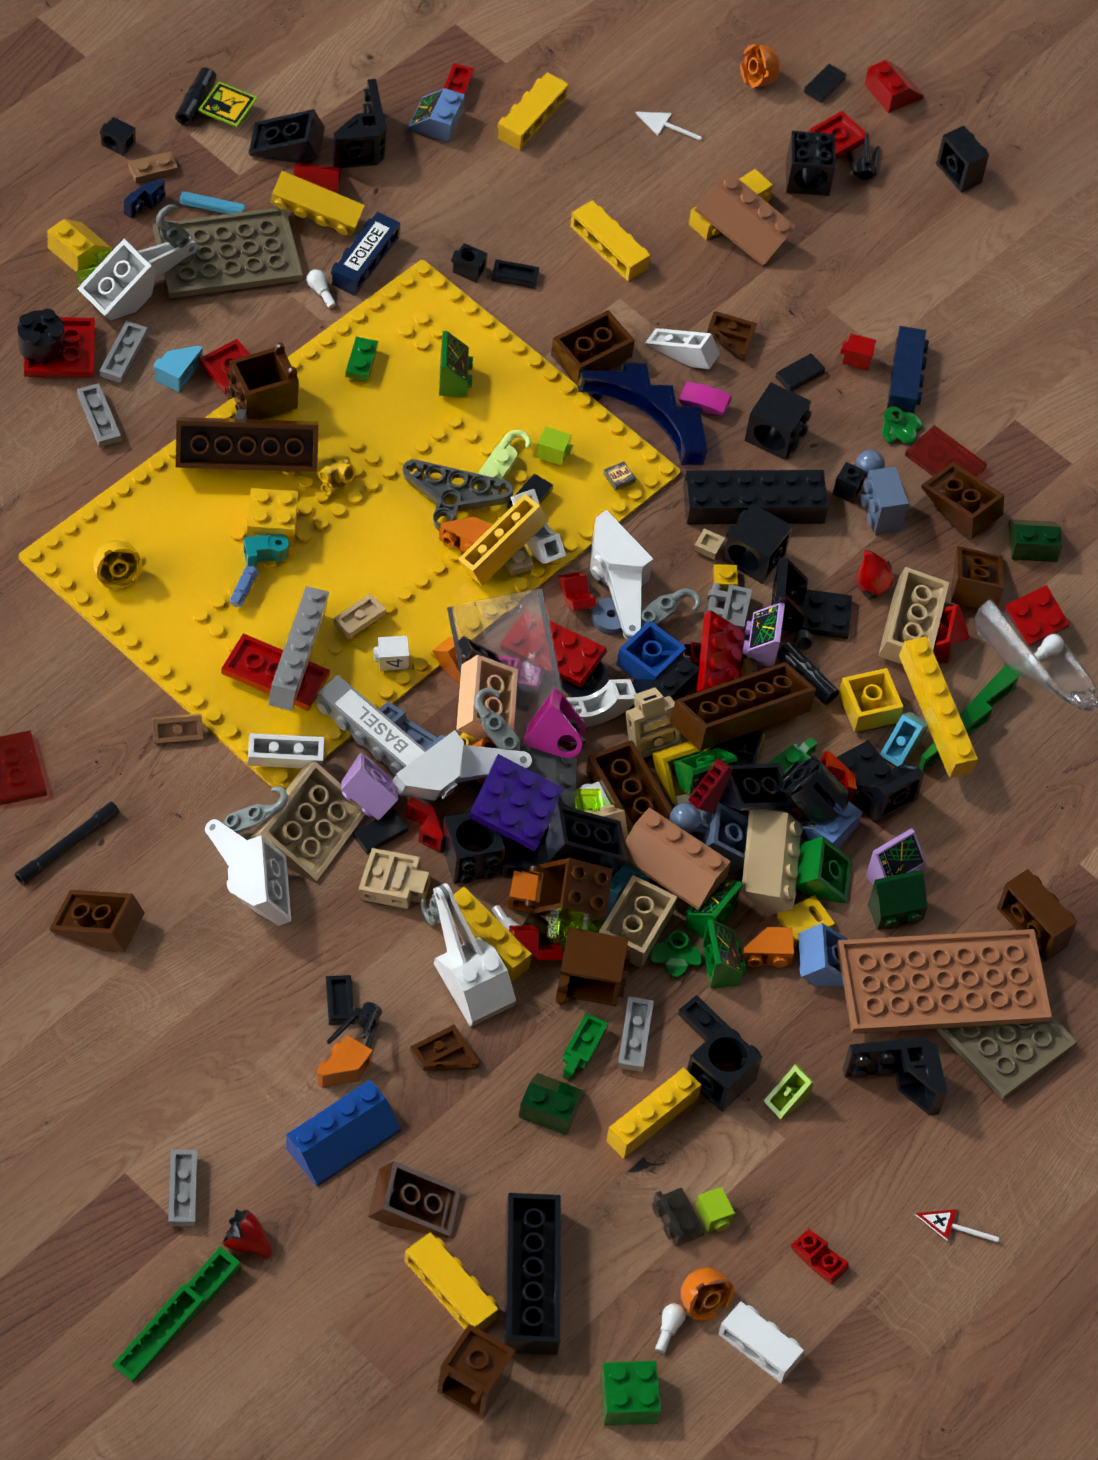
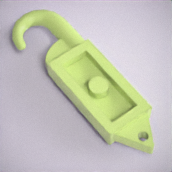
M521 430L508 432L500 444L495 447L478 474L504 480L517 461L518 453L510 446L511 442L515 438H523L526 441L525 447L529 448L531 445L530 436ZM478 483L477 491H482L487 486L484 483Z

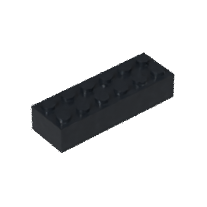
M686 470L683 493L687 525L737 524L743 510L747 511L752 504L757 505L788 524H825L829 507L824 470Z
M508 1193L506 1204L504 1344L514 1349L517 1354L558 1355L560 1346L561 1195Z

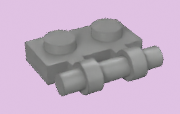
M714 583L708 592L707 600L709 602L708 606L704 609V613L712 610L744 630L752 589L729 584L728 592L721 591L720 584ZM719 602L725 603L724 609L717 608Z

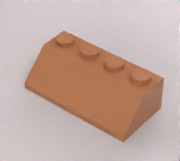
M729 170L725 171L695 208L697 213L762 266H764L795 228L793 223Z
M650 807L634 824L625 840L627 863L697 910L705 904L728 876L731 861Z

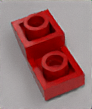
M810 1229L805 1231L791 1245L793 1251L831 1285L849 1269L848 1261L830 1250L828 1242Z

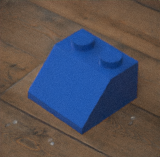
M649 620L619 649L616 665L634 679L655 680L686 651V647Z

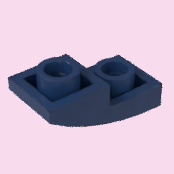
M158 179L129 194L124 199V215L132 218L137 212H141L145 205L152 209L157 203H161L166 195L165 180Z

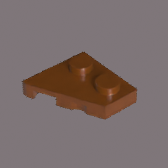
M714 311L707 333H711L715 340L738 358L745 361L757 323Z
M455 1024L410 1046L411 1054L423 1071L477 1069L480 1065L479 1060Z

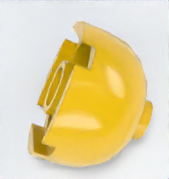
M113 540L104 543L98 548L93 558V569L97 579L103 586L110 589H122L127 587L126 583H129L132 579L133 581L138 579L142 571V560L137 550L129 543Z

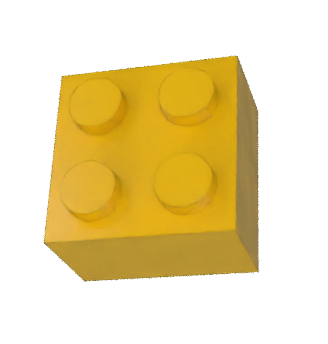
M251 488L247 537L281 534L287 537L289 546H294L298 491Z
M887 668L842 678L839 697L854 733L898 723L904 706Z

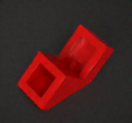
M578 571L558 575V581L568 608L576 611L596 607L595 597L589 594L587 577L584 573Z
M826 750L820 761L848 790L850 801L857 790L855 774L832 752Z
M411 797L407 803L406 817L422 824L419 829L418 842L441 852L444 835L434 807Z
M534 925L509 926V931L537 960H563V949L559 945H539V930Z

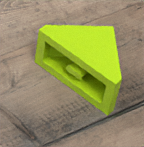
M795 1064L764 1099V1102L780 1119H783L810 1098L814 1081L798 1064Z

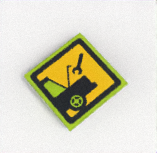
M218 81L198 109V112L238 127L239 124L242 125L249 115V110L257 100V97Z

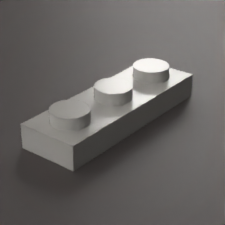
M129 321L125 322L99 371L100 377L122 383L148 334L147 327Z
M99 383L77 389V396L98 446L102 447L121 442V434Z
M628 997L617 1068L643 1072L653 1000Z
M171 1149L168 1226H195L197 1150Z

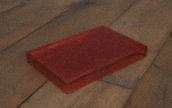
M935 425L905 452L906 457L932 476L952 462L976 477L987 467V463Z
M31 730L0 736V805L47 796Z

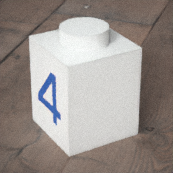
M407 636L378 637V647H373L374 662H379V671L408 669L409 648Z

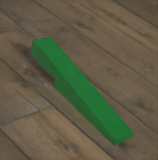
M1006 664L959 714L968 736L986 724L990 719L992 707L1015 690L1019 676ZM935 742L921 756L918 767L922 771H925L941 758Z
M219 1246L187 1284L183 1283L114 1361L112 1366L133 1383L242 1269L240 1261Z

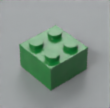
M657 1361L603 1362L600 1372L604 1426L658 1424L661 1407Z

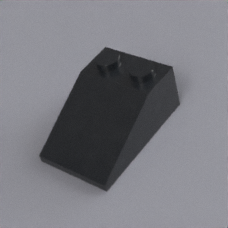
M315 109L255 122L248 153L253 157L296 163L319 159L325 126Z

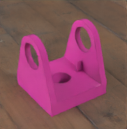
M554 688L527 724L523 743L540 751L564 758H571L581 751L585 723L563 693ZM569 719L575 720L579 724V733L569 722ZM558 740L566 742L577 741V747L573 751H564L559 747Z

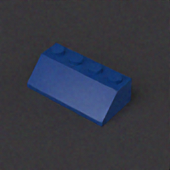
M370 1079L286 1134V1150L312 1182L318 1186L400 1132V1127L386 1097Z

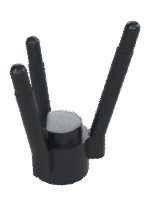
M865 133V157L860 158L857 165L852 153H847L853 175H857L861 180H869L877 175L876 167L880 146H876L872 161L869 155L868 133Z
M366 1002L362 1009L356 1008L354 1013L327 1040V1044H331L352 1022L358 1019V1024L364 1028L361 1037H367L365 1046L370 1048L375 1031L379 1025L378 1020L382 1015V1009L372 1002Z

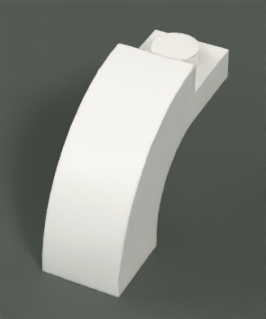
M535 489L511 497L513 505L524 494L539 504ZM547 523L526 543L533 556L545 564L566 556L559 533L553 532Z
M631 679L609 680L602 689L591 695L566 699L581 716L585 727H591L607 722L628 710L634 704L633 695L636 692ZM569 719L570 723H575L576 727L580 728L575 720Z

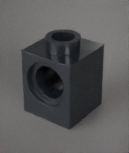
M112 117L108 123L103 124L101 127V145L122 156L136 143L135 127L115 117Z
M463 243L461 248L455 250L452 255L453 273L477 283L486 269L488 253Z
M846 462L836 477L832 494L850 503H854L863 488L866 471Z

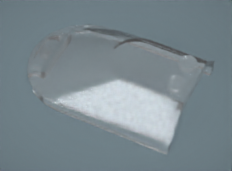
M543 588L447 607L460 675L462 664L467 662L461 655L462 650L457 643L463 636L496 653L502 664L518 669L514 733L518 736L520 742L524 740L527 724L554 688L562 693L561 678Z
M988 600L979 608L973 621L977 628L976 632L989 643L1010 670L1081 710L1094 711L1098 707V697L1095 696L1098 690L1095 683L1065 643L1061 653L1039 661L1034 653L1037 652V649L1044 640L1028 647L1006 611L1002 613L992 600Z

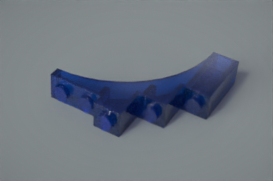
M624 364L623 371H581L577 384L578 392L613 397L638 408L651 417L669 436L675 446L681 465L704 464L708 450L700 408L689 406L677 407L673 385H651L647 364Z

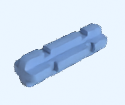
M254 566L245 567L231 595L230 603L234 607H242L246 600L245 597L249 594L258 575V570Z

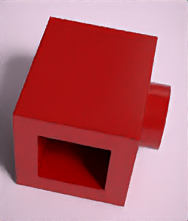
M850 333L848 342L843 341L840 352V354L844 355L842 364L868 371L877 340Z

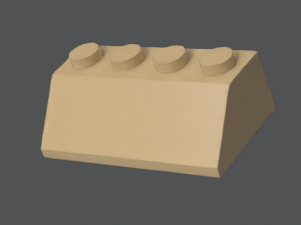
M908 567L904 568L896 582L878 654L879 657L902 664L899 654L904 641L927 636L932 650L934 649L949 582Z
M768 809L750 810L741 893L768 916L793 910L796 897L802 825L789 813Z

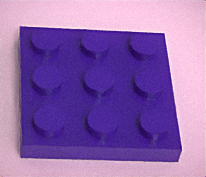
M498 754L468 817L535 851L564 788Z

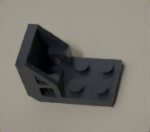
M367 79V89H363L364 102H366V104L362 105L363 113L356 114L334 132L333 167L378 165L385 158L386 124L376 79Z
M779 558L773 582L771 606L785 603L781 630L797 632L798 630L805 629L813 635L848 639L852 595L808 590V578L789 559Z
M869 740L837 756L855 774L857 790L853 798L870 819L879 821L917 800L925 775L919 767L899 765L891 769Z
M922 1037L850 1044L843 1065L844 1077L862 1078L866 1075L877 1074L879 1076H886L894 1073L900 1093L928 1115L940 1113L947 1093V1087L936 1044ZM908 1072H909V1073H911L913 1076H912V1077H909V1076H907L905 1073H908Z

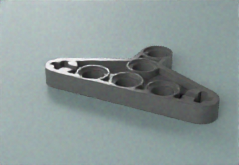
M414 459L408 460L403 465L405 480L437 505L433 514V523L438 531H440L441 524L437 520L441 516H447L450 518V521H454L457 519L460 511L506 504L511 501L513 496L512 484L506 480ZM414 469H417L414 474H410ZM432 473H440L442 475L439 480H431L429 478ZM455 478H462L464 480V483L459 486L453 485L451 482ZM478 483H484L487 486L482 491L474 489V486ZM491 486H494V489H492V495H489L491 493ZM505 489L506 492H504L503 495H500L499 492H502V490ZM448 497H455L457 499V502L452 505H448L444 501Z

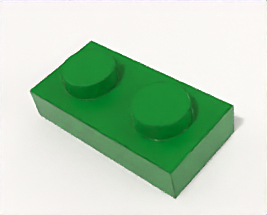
M356 336L345 377L368 382L378 348V341Z

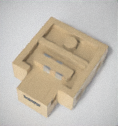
M656 688L633 695L635 708L626 711L628 740L634 742L642 758L651 756L653 752L681 744L680 732L670 723L675 704L670 696L663 697Z
M372 848L358 889L360 900L408 909L411 901L421 903L422 899H426L431 883L429 872L421 871V860L418 856Z

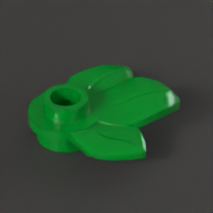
M889 407L883 414L884 425L881 431L888 444L898 438L903 443L913 446L917 437L916 431L923 429L924 426L915 414L903 412L898 407Z
M674 931L667 936L665 942L658 943L654 947L651 961L653 964L665 963L668 973L678 978L686 972L688 964L693 966L701 964V953L697 947L690 944V939L684 932ZM678 942L682 946H676L674 943Z

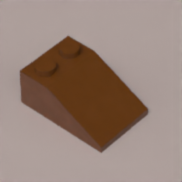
M954 462L921 485L922 490L952 525L971 538L1003 516L1004 494Z
M957 546L951 587V603L958 604L960 607L978 608L983 612H997L1004 590L1003 556Z
M70 890L49 929L55 934L103 951L125 952L145 912L134 895L130 893Z
M392 1161L378 1171L368 1217L392 1227L426 1234L431 1232L432 1235L449 1238L453 1229L461 1189Z

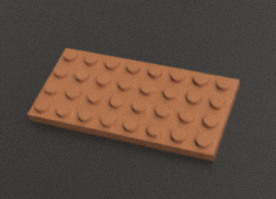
M1034 929L838 940L837 949L852 1034L1050 1022L1052 1019Z

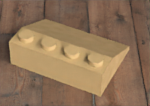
M313 761L300 770L286 789L288 801L283 810L270 816L256 829L250 839L263 836L286 856L287 867L316 882L363 819L365 813L361 810V806L358 803L347 800L342 794L341 784L316 761Z

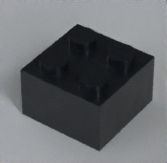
M961 126L943 135L936 165L962 193L982 183L990 154L977 141L973 133L969 132L965 126Z

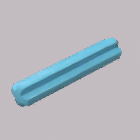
M185 191L180 196V204L224 214L245 212V205L242 203Z

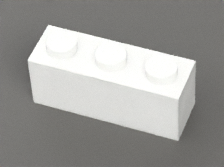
M250 733L248 765L303 768L316 761L322 767L324 737Z
M741 1301L721 1323L718 1335L780 1383L785 1380L801 1361L804 1352L801 1345L795 1339L785 1336L780 1332L776 1324L770 1321L767 1322L759 1316L758 1311L754 1307L746 1306Z

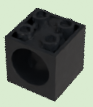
M792 131L786 158V193L830 196L836 168L835 134Z
M770 382L750 412L744 441L786 460L789 453L796 451L799 444L798 439L800 437L804 438L808 431L809 425L807 423L812 415V411H810L811 401Z
M752 504L747 511L743 510L741 512L738 523L735 526L731 525L725 535L727 542L723 547L725 552L723 562L728 565H737V570L763 584L778 565L779 558H783L786 555L793 526Z
M470 812L444 817L443 850L454 884H468L474 880L483 878L493 879L498 875H502L505 847L501 834L469 818ZM478 845L485 850L474 852L466 850L463 846Z
M723 1024L690 1055L687 1071L701 1084L700 1093L723 1112L756 1081L763 1056L755 1046L746 1043L736 1030L730 1029L727 1025ZM726 1061L733 1064L738 1070L734 1072L721 1071L712 1063Z

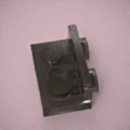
M682 1187L664 1195L661 1191L655 1192L652 1209L656 1217H661L664 1223V1232L669 1240H673L676 1247L704 1236L705 1230Z

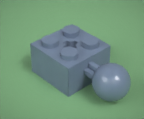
M871 449L865 450L857 457L856 466L866 471L865 478L867 480L864 481V493L861 494L860 499L862 507L866 508L868 525L872 526L875 535L901 531L909 503L896 467L885 468V460L880 452Z
M719 802L714 813L707 811L700 813L694 805L689 803H681L672 809L669 821L689 834L696 832L699 841L731 861L729 872L735 874L744 868L748 817Z

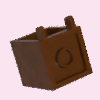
M277 343L274 348L229 361L227 393L230 399L234 398L236 411L239 408L247 410V419L261 420L298 408L299 379L297 377V370L295 367H292L285 353L283 343Z
M571 858L540 864V867L530 866V872L539 874L535 901L525 900L524 906L534 908V914L575 924L606 918L613 869Z
M568 928L556 1003L558 1005L565 1004L567 997L616 1006L618 997L623 998L632 951V949L627 948L629 938Z
M468 1324L440 1367L437 1392L484 1419L511 1378L516 1351L473 1325Z

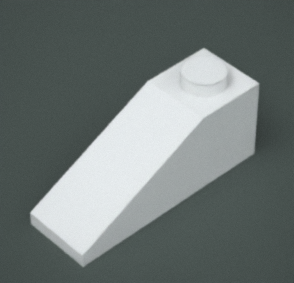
M656 328L645 342L647 347L694 368L710 369L720 355L711 333Z

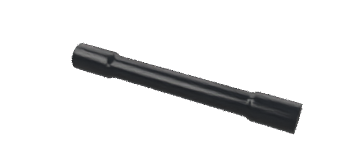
M110 801L94 813L90 819L38 858L30 861L14 873L17 881L21 885H25L70 848L118 815L120 811L116 804Z

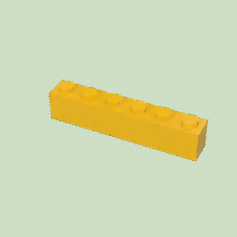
M927 636L904 641L899 657L949 778L972 773L978 758Z

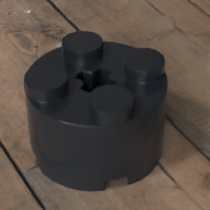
M47 308L20 316L17 330L18 346L21 355L27 360L30 358L39 364L50 363L58 359L60 353L65 348L63 321L55 314L54 310Z

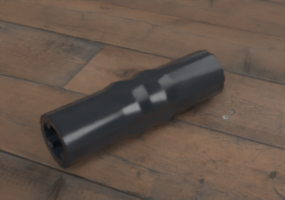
M207 67L201 68L193 84L185 94L184 100L175 114V119L181 125L189 126L192 124L198 109L207 98L210 89L217 79V75L212 69Z
M787 642L778 650L777 657L783 663H788L816 688L815 695L825 705L831 703L838 696L839 690L791 642Z

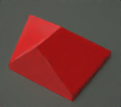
M958 604L943 609L933 649L936 660L947 663L951 645L970 639L961 607Z

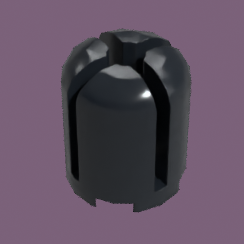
M808 755L811 759L805 760L800 764L795 761L782 775L785 781L780 790L812 823L826 825L839 817V814L832 807L835 806L839 811L844 812L848 806L849 793L815 755Z

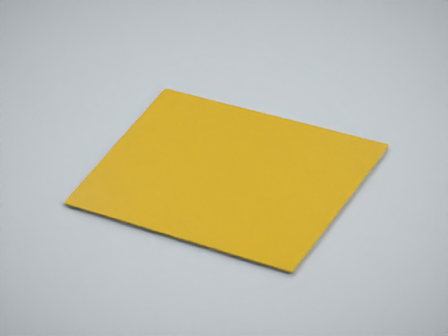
M425 260L415 263L288 356L292 367H295L297 370V377L299 379L298 408L261 420L318 421L317 472L176 468L175 439L19 553V560L189 714H201L202 725L271 787L279 786L286 790L302 768L249 766L248 745L250 733L324 737L323 760L353 736L346 730L340 729L335 720L328 714H323L318 709L316 700L309 711L295 705L292 711L268 705L270 694L221 674L222 666L243 633L284 650L305 587L308 586L327 591L329 596L326 613L309 660L330 670V676L323 688L339 675L377 709H380L386 702L394 704L441 667L432 650L448 637L462 638L465 636L471 640L476 639L591 547L596 517L607 510L621 523L680 475V469ZM443 331H448L469 347V356H473L472 370H468V374H472V388H467L466 397L439 396ZM356 336L378 341V348L368 382L345 377ZM234 398L229 399L205 418L235 419L237 411ZM545 426L571 434L570 444L574 445L570 458H565L562 466L536 457L537 445ZM521 430L530 436L531 445L529 448H526V441L519 437L511 442L510 446L518 453L517 461L504 480L512 484L513 496L534 473L553 484V490L541 502L540 506L549 520L547 522L548 526L553 532L559 533L566 556L545 564L538 561L525 544L524 546L534 564L533 570L511 576L504 564L481 586L466 573L458 559L464 552L452 546H447L439 540V531L434 527L433 514L437 505L405 480L403 465L408 460L414 459L478 474L504 436L510 431ZM341 458L347 459L349 464L355 468L353 480L350 483L340 482L332 494H324L321 490L322 481L318 473L331 462L335 463ZM625 462L636 477L635 483L615 491L604 476V469ZM414 469L410 474H414L417 469ZM432 473L429 478L431 480H439L442 475L440 473ZM455 478L451 483L459 486L464 483V480L462 478ZM251 488L298 491L294 546L288 547V556L284 561L274 562L270 560L257 562V568L255 569L258 570V575L248 596L245 597L246 600L243 606L234 607L230 603V598L246 567L243 542L244 537H247ZM503 489L502 492H499V494L503 495V493L506 492V490ZM448 497L444 502L452 505L457 502V499L455 497ZM508 503L460 511L456 520L475 516L493 525L509 510L507 508ZM441 516L437 521L442 524L443 522L450 521V518ZM113 540L129 543L137 550L142 560V571L138 579L135 581L132 579L129 583H126L127 587L122 589H110L103 586L97 579L93 569V558L98 548L104 543ZM369 594H372L386 608V615L348 639L334 625V618ZM407 636L409 648L408 669L379 671V662H374L373 647H378V637Z

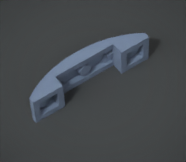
M386 702L379 709L426 751L445 738L442 734L437 738L408 720L406 712L390 702Z

